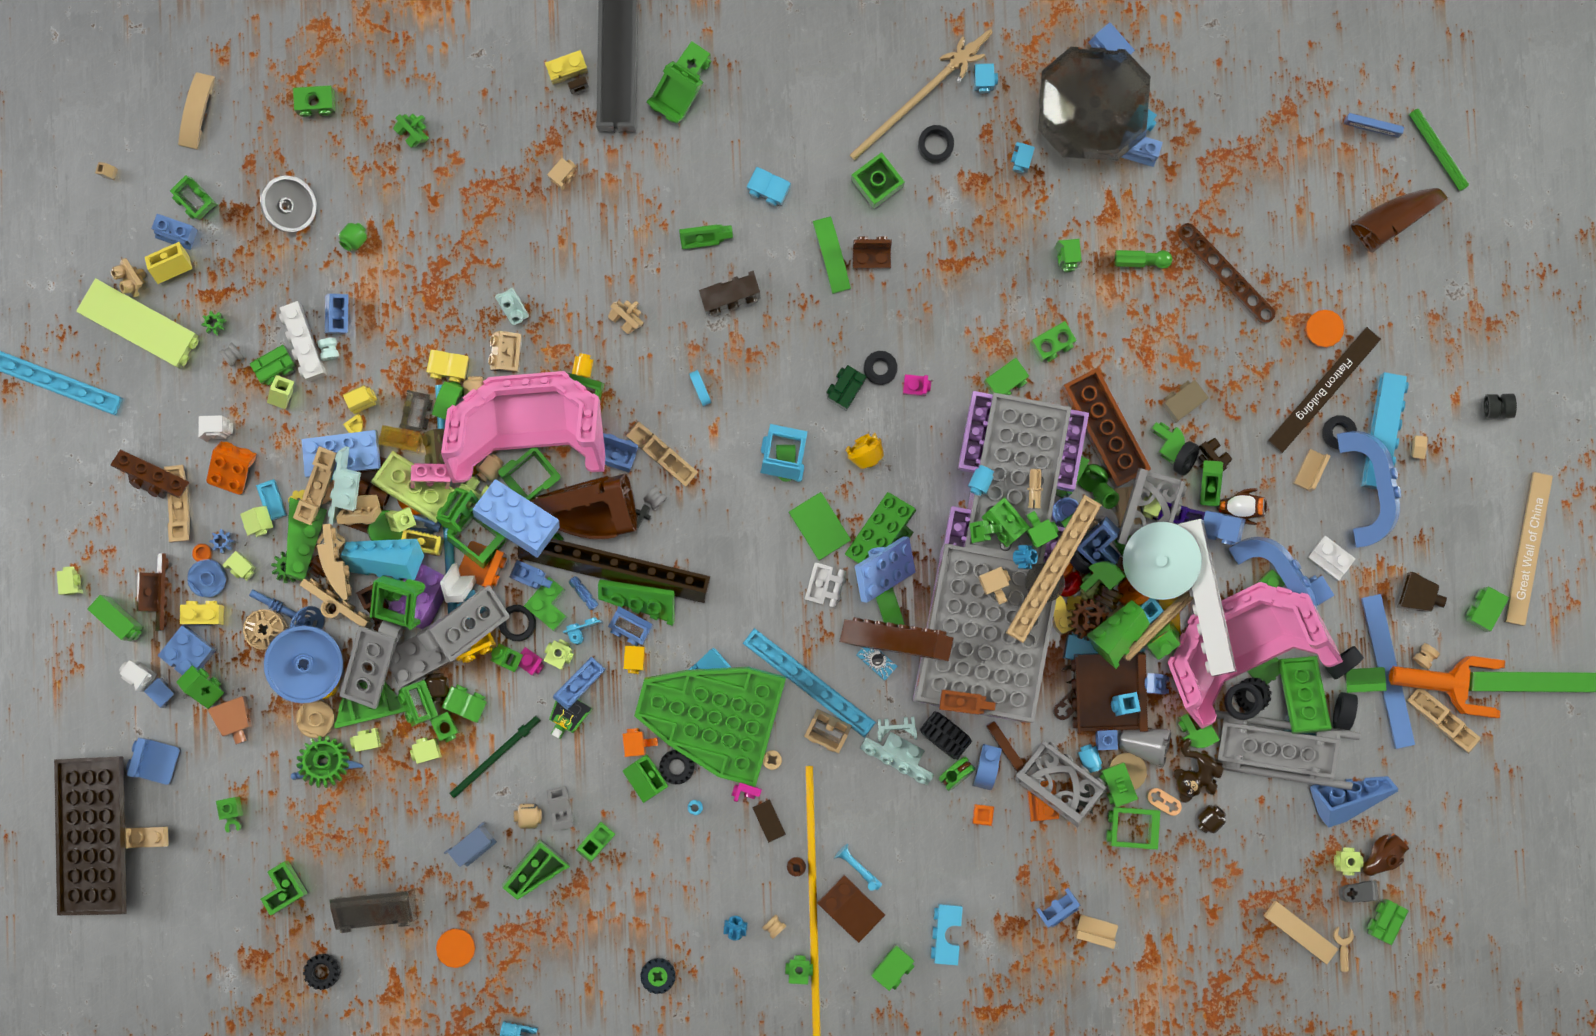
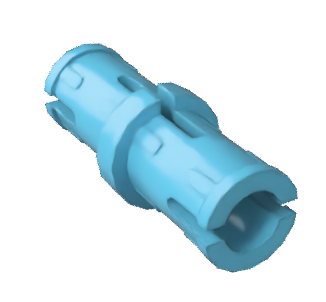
M692 800L687 808L690 814L699 815L703 810V805L700 801ZM693 804L698 805V811L692 809Z

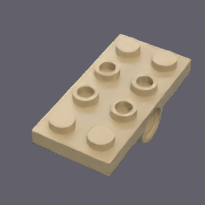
M312 578L310 580L303 579L300 583L301 587L323 601L321 613L325 617L339 620L346 616L359 626L361 625L369 629L373 626L374 623L370 621L369 615L361 611L356 612L354 605L344 600L341 602L338 600L340 596L333 591L323 590L324 585ZM333 605H336V611L332 614L331 608Z

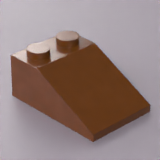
M844 874L817 901V904L858 943L885 916Z

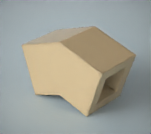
M98 162L95 173L103 178L115 181L118 169L110 164Z
M1415 435L1412 440L1411 456L1413 458L1425 459L1427 437Z

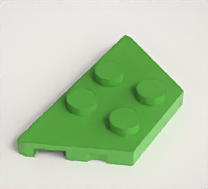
M366 681L359 683L364 689L368 687ZM385 681L376 709L342 697L334 727L335 729L403 713L406 710L404 705L400 704L397 694Z

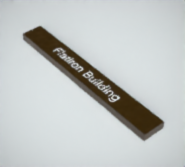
M1366 327L1268 439V442L1282 454L1379 343L1381 338Z

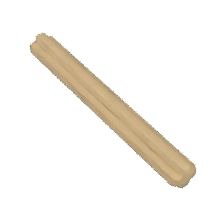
M1185 592L1180 595L1149 625L1139 640L1132 643L1129 647V653L1123 655V658L1130 661L1193 600L1190 593Z

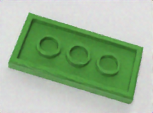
M1317 656L1279 659L1278 664L1292 734L1330 731L1332 727Z

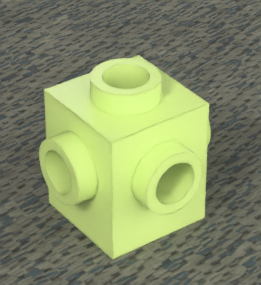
M562 639L559 642L555 640L553 643L549 642L544 652L547 654L544 661L563 670L565 664L569 665L574 656L571 653L573 649L569 648L570 643ZM561 650L562 654L558 657L557 651Z
M1343 847V851H1336L1334 866L1337 871H1343V875H1355V872H1360V868L1363 867V856H1360V852L1355 851V848ZM1350 858H1352L1351 866L1348 864Z

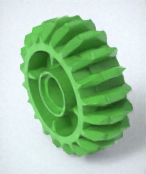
M318 736V742L311 738L312 744L309 746L308 743H305L306 750H299L303 756H297V760L300 761L296 764L297 768L300 769L298 773L300 776L304 775L302 779L305 782L309 780L310 786L314 785L315 782L317 788H320L322 783L325 788H328V782L335 786L334 780L337 778L338 781H341L340 774H347L343 768H349V764L346 761L350 760V758L345 755L348 751L346 748L342 749L343 744L341 742L337 744V739L335 738L331 742L329 736H326L324 741L321 736ZM322 758L328 759L327 764L324 766L318 765L319 760Z

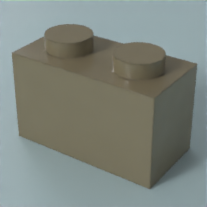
M1189 380L1179 387L1181 390L1177 394L1172 392L1164 398L1166 402L1162 406L1175 423L1209 398L1196 380L1191 383Z

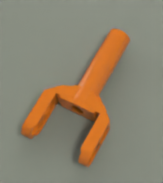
M1466 656L1448 673L1392 666L1389 672V682L1395 686L1446 692L1460 714L1500 718L1501 710H1497L1494 707L1465 704V702L1468 700L1471 669H1469V666L1485 669H1505L1506 661Z

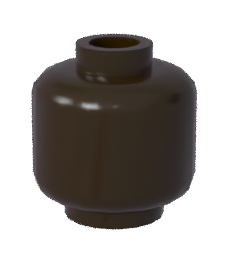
M443 673L428 674V677L424 680L433 702L443 701V697H446L449 692L448 677L444 676Z
M1208 805L1197 816L1199 821L1198 827L1204 833L1209 831L1215 834L1226 823V813L1217 805Z

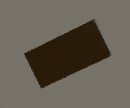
M770 799L752 807L768 843L786 835Z

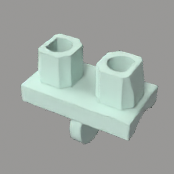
M513 287L504 293L495 295L496 300L512 325H516L529 317Z

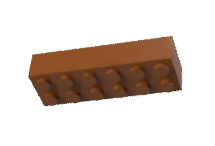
M1098 367L1062 386L1061 389L1071 408L1076 411L1089 413L1085 434L1103 468L1107 471L1114 489L1135 479L1138 468L1151 470Z

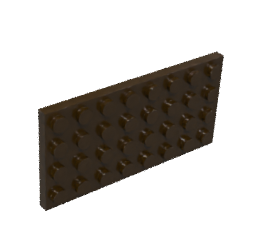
M123 756L54 759L57 916L127 914Z

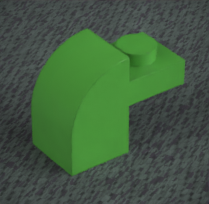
M446 381L443 383L436 398L432 415L446 420L447 409L452 405L456 406L464 396L463 387L459 383Z
M1156 422L1149 431L1165 441L1157 454L1173 465L1177 454L1185 444L1184 435L1178 427H1175L1170 432V428L1162 422L1159 424Z
M1108 561L1098 562L1088 567L1093 574L1088 573L1082 579L1083 584L1080 587L1087 592L1101 580L1111 590L1126 575L1114 563Z
M1188 713L1178 717L1180 720L1178 725L1181 731L1187 733L1181 739L1182 741L1186 738L1191 739L1190 747L1205 748L1220 740L1212 725L1203 729H1196Z
M600 822L579 845L576 851L592 863L615 836V833Z

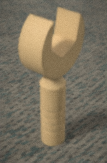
M1336 927L1333 931V939L1341 945V971L1347 972L1349 969L1346 945L1353 941L1354 934L1349 929L1348 937L1341 938L1338 935L1339 927Z

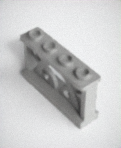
M1138 468L1116 542L1127 545L1128 535L1132 536L1140 529V523L1138 525L1134 524L1135 518L1142 520V527L1146 526L1144 515L1136 509L1137 506L1150 504L1155 498L1163 512V517L1156 522L1173 523L1175 515L1178 516L1180 513V498L1185 496L1187 486H1184L1185 481ZM1146 476L1154 477L1162 481L1157 485V487H1154L1151 483L1146 481ZM1169 483L1174 486L1175 493L1172 497H1169L1167 491L1170 489L1164 490L1161 494L1159 492L1160 488ZM1150 492L1152 493V496L1147 501L1142 500L1141 495L1143 493H1146L1147 497ZM1167 502H1172L1170 510Z
M1044 741L1022 770L1018 772L1016 782L1078 828L1083 819L1106 792L1105 782L1098 777L1094 778L1091 776L1089 770L1084 766L1080 765L1079 767L1076 765L1074 759L1068 754L1063 755L1060 753L1056 745ZM1045 754L1051 755L1054 759L1052 763L1045 760L1047 768H1043L1040 764V758ZM1036 763L1039 771L1029 777L1026 774ZM1058 773L1069 774L1073 784V792L1061 791L1053 795L1051 793L1053 782L1050 775ZM1043 777H1046L1049 785L1047 787H1043L1040 784L1042 781H1045ZM1085 785H1091L1094 788L1095 793L1092 797L1085 798L1080 796V793L1087 794L1090 792L1084 789ZM1063 796L1073 797V800L1068 798V802L1064 803L1061 798ZM1079 800L1088 803L1080 814L1076 812Z

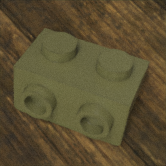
M432 429L424 432L425 464H445L441 455L444 429Z

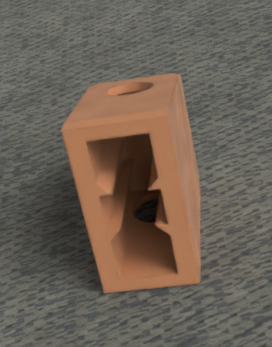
M246 696L238 697L208 709L222 736L232 735L236 745L247 741L243 730L251 728L252 724Z

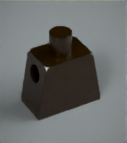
M1408 572L1397 608L1431 612L1434 605L1444 608L1447 597L1438 594V584L1415 572Z

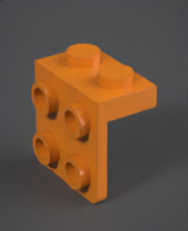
M221 441L212 451L206 479L207 483L238 495L242 494L248 469L255 462L257 454L249 449L239 448L229 442Z
M471 541L468 545V548L478 556L487 547ZM496 550L494 557L484 569L464 554L459 567L460 576L475 575L476 584L483 587L490 585L493 589V586L496 587L498 584L500 569H503L506 564V554Z

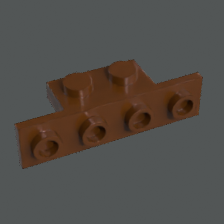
M121 449L111 463L112 467L128 474L129 483L134 488L146 490L153 497L164 499L166 494L169 493L180 499L189 485V481Z
M166 553L158 554L157 573H138L137 611L156 612L155 631H164V627L167 625L164 608L167 607L165 589L168 587V578L165 577V570L168 569L169 560L166 558Z

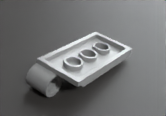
M486 585L444 618L438 619L433 624L419 631L416 636L427 652L439 646L448 661L452 662L510 618L490 585ZM482 607H485L488 611L485 618L480 615ZM467 618H470L473 622L470 629H467L465 626Z
M383 620L378 632L361 625L358 627L340 697L373 709L378 707L390 661L401 638L403 626ZM365 662L372 665V671H367L364 668ZM359 680L366 681L368 687L366 689L362 688L359 685Z

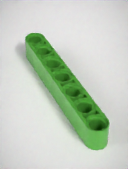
M1470 672L1469 691L1596 692V673Z

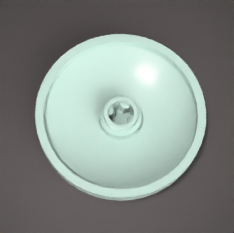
M1155 522L1137 530L1127 542L1123 554L1124 572L1130 584L1139 593L1158 600L1172 599L1187 592L1196 582L1202 564L1200 548L1194 537L1183 527L1169 522Z

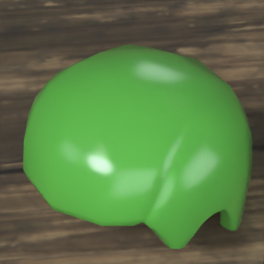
M1089 464L1085 468L1078 484L1086 491L1093 492L1098 484L1108 483L1109 476L1102 466Z

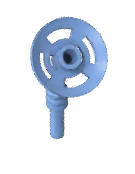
M253 589L249 594L250 597L268 605L269 609L272 608L273 611L276 610L277 613L281 612L292 618L290 627L299 625L312 626L313 622L317 620L315 627L323 628L324 615L315 606H307L295 612L284 606L283 602L279 603V600L275 601V598L271 599ZM307 610L315 611L316 614H312L311 612H308Z

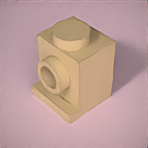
M561 158L547 176L561 190H564V183H569L573 179L574 169L577 166L571 160L565 161Z

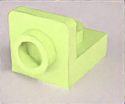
M409 507L400 511L390 510L385 513L391 531L401 532L416 525Z

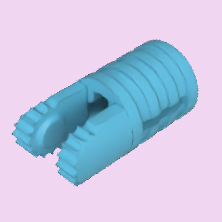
M503 1021L500 1036H520L521 1032L536 1034L537 1028Z

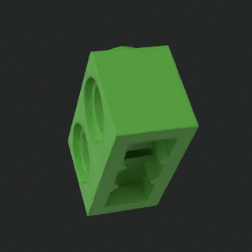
M1066 321L1032 339L1030 343L1041 362L1045 360L1050 362L1058 357L1057 353L1063 350L1066 353L1073 349V344L1077 340ZM1059 334L1067 336L1068 340L1066 343H1061L1058 340ZM1044 343L1049 344L1051 351L1044 352L1041 345Z

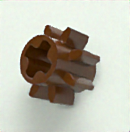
M316 555L309 564V567L312 568L309 572L316 578H319L320 575L325 578L326 575L319 555Z

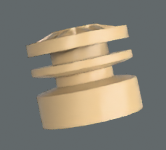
M260 609L252 612L246 618L243 625V634L250 646L259 650H267L271 641L280 632L288 629L289 624L283 615L275 611ZM262 626L268 627V629L266 630V634L261 633V631L263 630Z

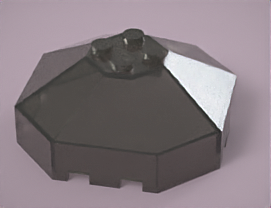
M1070 47L1042 70L1038 131L1063 158L1118 160L1147 135L1151 76L1126 49L1113 51L1106 50V48L1090 47V49H1079V47Z

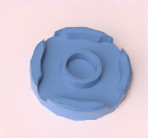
M211 559L200 560L193 564L188 571V586L197 596L214 597L226 585V571L217 561Z

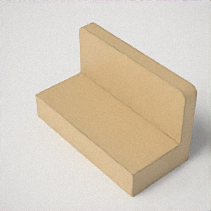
M1309 449L1293 484L1309 492L1314 491L1331 455H1323Z
M1080 915L1074 937L1114 949L1116 944L1114 939L1118 926Z

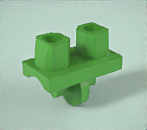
M399 114L395 118L397 123L393 129L399 135H403L406 131L411 134L405 140L411 148H415L420 143L428 141L429 137L423 132L426 129V126L423 124L425 120L423 115L416 117L414 114H411L408 117L407 114L403 116Z

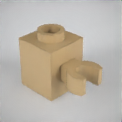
M999 567L978 577L985 595L994 592L999 605L1007 602L1002 588L1009 586L1008 581L1011 579L1006 569L1003 570L1002 567Z

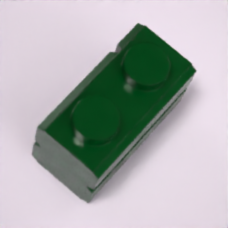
M849 365L845 369L842 367L836 376L839 378L835 385L831 384L826 392L828 394L827 399L845 411L848 410L867 379V376Z

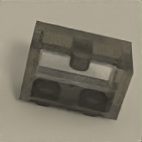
M407 390L399 429L422 434L423 430H427L429 419L426 418L427 411L431 412L433 400H430V395Z

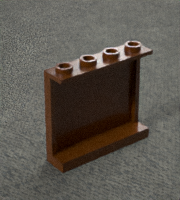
M1138 652L1130 661L1122 657L1118 662L1119 666L1117 669L1098 653L1074 654V659H1071V671H1075V679H1071L1072 690H1075V698H1072V709H1076V717L1072 718L1073 728H1076L1078 734H1081V731L1139 729L1140 732L1148 731L1147 689H1145L1146 654L1144 652ZM1137 692L1141 711L1116 716L1111 708L1112 697Z

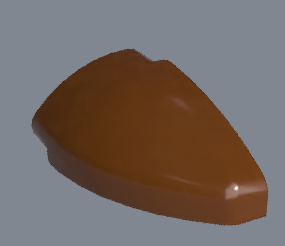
M1439 188L1408 193L1391 199L1365 213L1351 224V228L1370 253H1373L1440 205L1448 197Z
M627 474L596 478L551 491L530 500V502L557 518L560 526L558 530L570 535L590 539H609L637 531L635 501Z

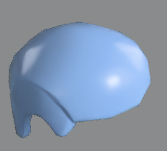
M1070 497L1059 499L1054 504L1052 511L1055 522H1061L1073 514L1079 503Z

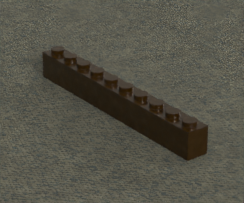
M553 538L538 558L518 546V559L605 580L672 590L676 597L705 603L710 583V576Z

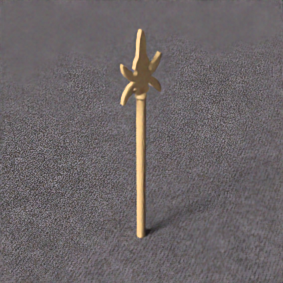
M988 30L974 42L967 44L964 50H962L965 43L963 36L957 45V52L947 53L939 58L941 61L950 60V64L850 154V157L855 161L951 72L955 71V69H960V66V77L963 78L968 70V62H977L986 57L985 54H975L978 52L979 47L992 35V30Z

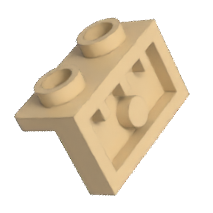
M506 331L493 333L490 339L492 351L488 359L490 370L518 372L521 334Z

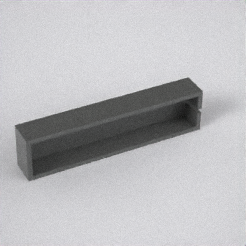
M599 0L596 114V127L598 131H615V128H618L620 132H636L638 0Z

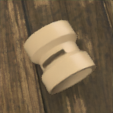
M1424 643L1421 651L1415 654L1413 660L1421 667L1429 670L1432 666V661L1437 659L1440 653L1429 644Z

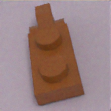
M941 690L939 710L977 715L984 714V710L995 711L996 703L987 702L986 696Z

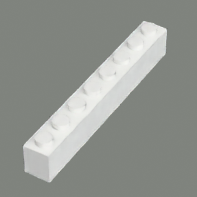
M1198 519L1180 523L1178 525L1186 529L1194 537L1201 552V570L1196 582L1189 589V593L1195 600L1193 611L1194 615L1198 616L1199 624H1197V629L1204 641L1201 643L1203 654H1206L1208 659L1205 662L1207 673H1211V676H1219L1237 672L1204 521Z

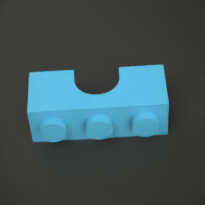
M938 903V908H934V919L937 920V926L933 927L932 931L935 947H931L930 958L934 959L935 964L958 965L960 946L948 943L945 939V932L951 926H961L962 905Z

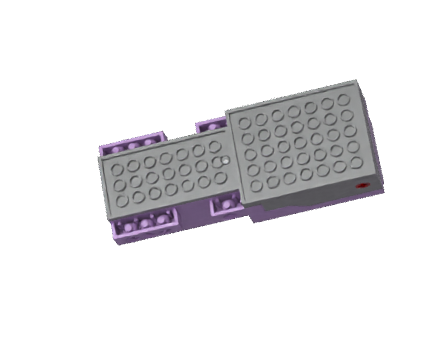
M977 391L972 392L958 470L974 473L975 469L983 465L994 471V478L986 494L978 496L970 492L967 509L954 506L950 508L927 628L934 630V632L935 630L947 632L946 636L953 637L954 639L949 661L921 657L913 701L940 706L941 690L980 694L986 696L987 702L996 703L995 711L984 710V714L980 715L1025 723L1034 722L1060 580L1024 643L1006 634V631L1065 528L1057 526L1059 530L1057 532L1058 537L1035 549L1026 532L1008 547L999 541L995 533L990 534L991 540L972 543L969 523L984 521L982 516L1004 497L1029 525V529L1033 528L1026 515L1033 511L1036 512L1041 523L1047 519L1051 522L1056 489L1070 492L1075 490L1089 413L1071 410V407L1005 394L993 393L992 395ZM1030 469H1040L1042 471L1041 488L1043 491H1041V508H1035V500L1034 508H1028L1029 490L1027 488H1029ZM1019 545L1032 546V549L1036 550L1038 560L1036 564H1032V569H1019L1018 565L1014 563L1013 553L1015 550H1019ZM1002 567L1003 570H1007L1011 580L1008 581L1009 586L1002 588L1007 602L999 605L994 592L985 595L978 577Z

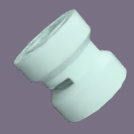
M325 338L317 341L318 348L321 349V361L339 358V352L336 350V338Z

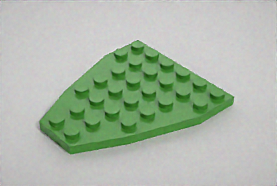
M751 667L691 669L644 678L634 716L666 744L717 777L756 787L786 677Z

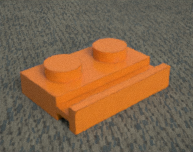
M1052 780V782H1053V789H1052V792H1051V793H1052L1053 795H1055V794H1056V785H1055V780ZM1042 781L1040 783L1043 787H1047L1049 785L1048 781ZM1027 790L1031 822L1059 819V813Z

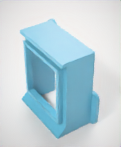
M770 424L768 436L763 437L761 453L764 454L760 473L792 479L797 482L802 481L804 472L802 460L808 431ZM773 435L801 441L797 463L769 458Z

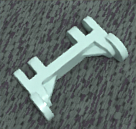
M904 717L903 725L890 726L888 719H884L885 726H881V719H878V742H881V738L890 730L902 729L914 736V740L917 739L914 717H911L912 724H908V717Z

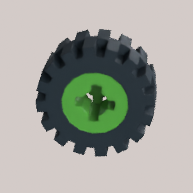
M663 958L651 959L641 970V983L650 993H665L671 989L675 982L676 973L674 967Z

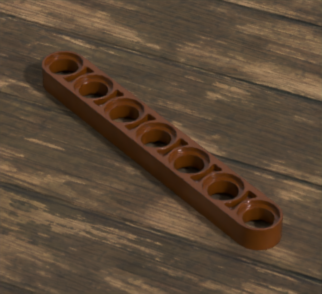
M1185 223L1179 228V238L1259 322L1267 324L1275 318V310L1193 224ZM1185 227L1190 228L1192 236H1183L1182 229ZM1197 241L1204 242L1205 250L1198 251L1195 248V243ZM1216 255L1219 261L1215 265L1210 264L1208 257ZM1227 268L1231 271L1232 275L1230 278L1222 276L1221 272L1223 269ZM1235 283H1243L1245 286L1244 291L1237 292L1234 287ZM1255 296L1258 299V304L1251 306L1248 303V297ZM1262 310L1270 311L1271 318L1268 320L1261 317Z

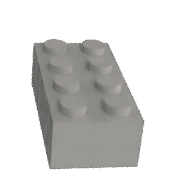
M414 636L397 645L389 668L399 688H402L452 662L448 661L439 646L427 652L418 637ZM470 647L469 649H467L465 652H463L462 654H464V653H466V652L472 650L471 647Z

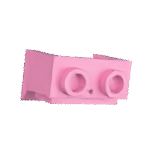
M414 463V465H411L410 488L415 487V482H426V485L429 487L433 486L434 482H446L445 489H449L450 475L446 465Z

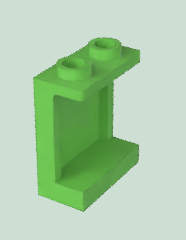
M672 61L665 66L663 70L664 75L653 95L646 103L654 111L665 115L669 121L678 123L684 119L704 82Z

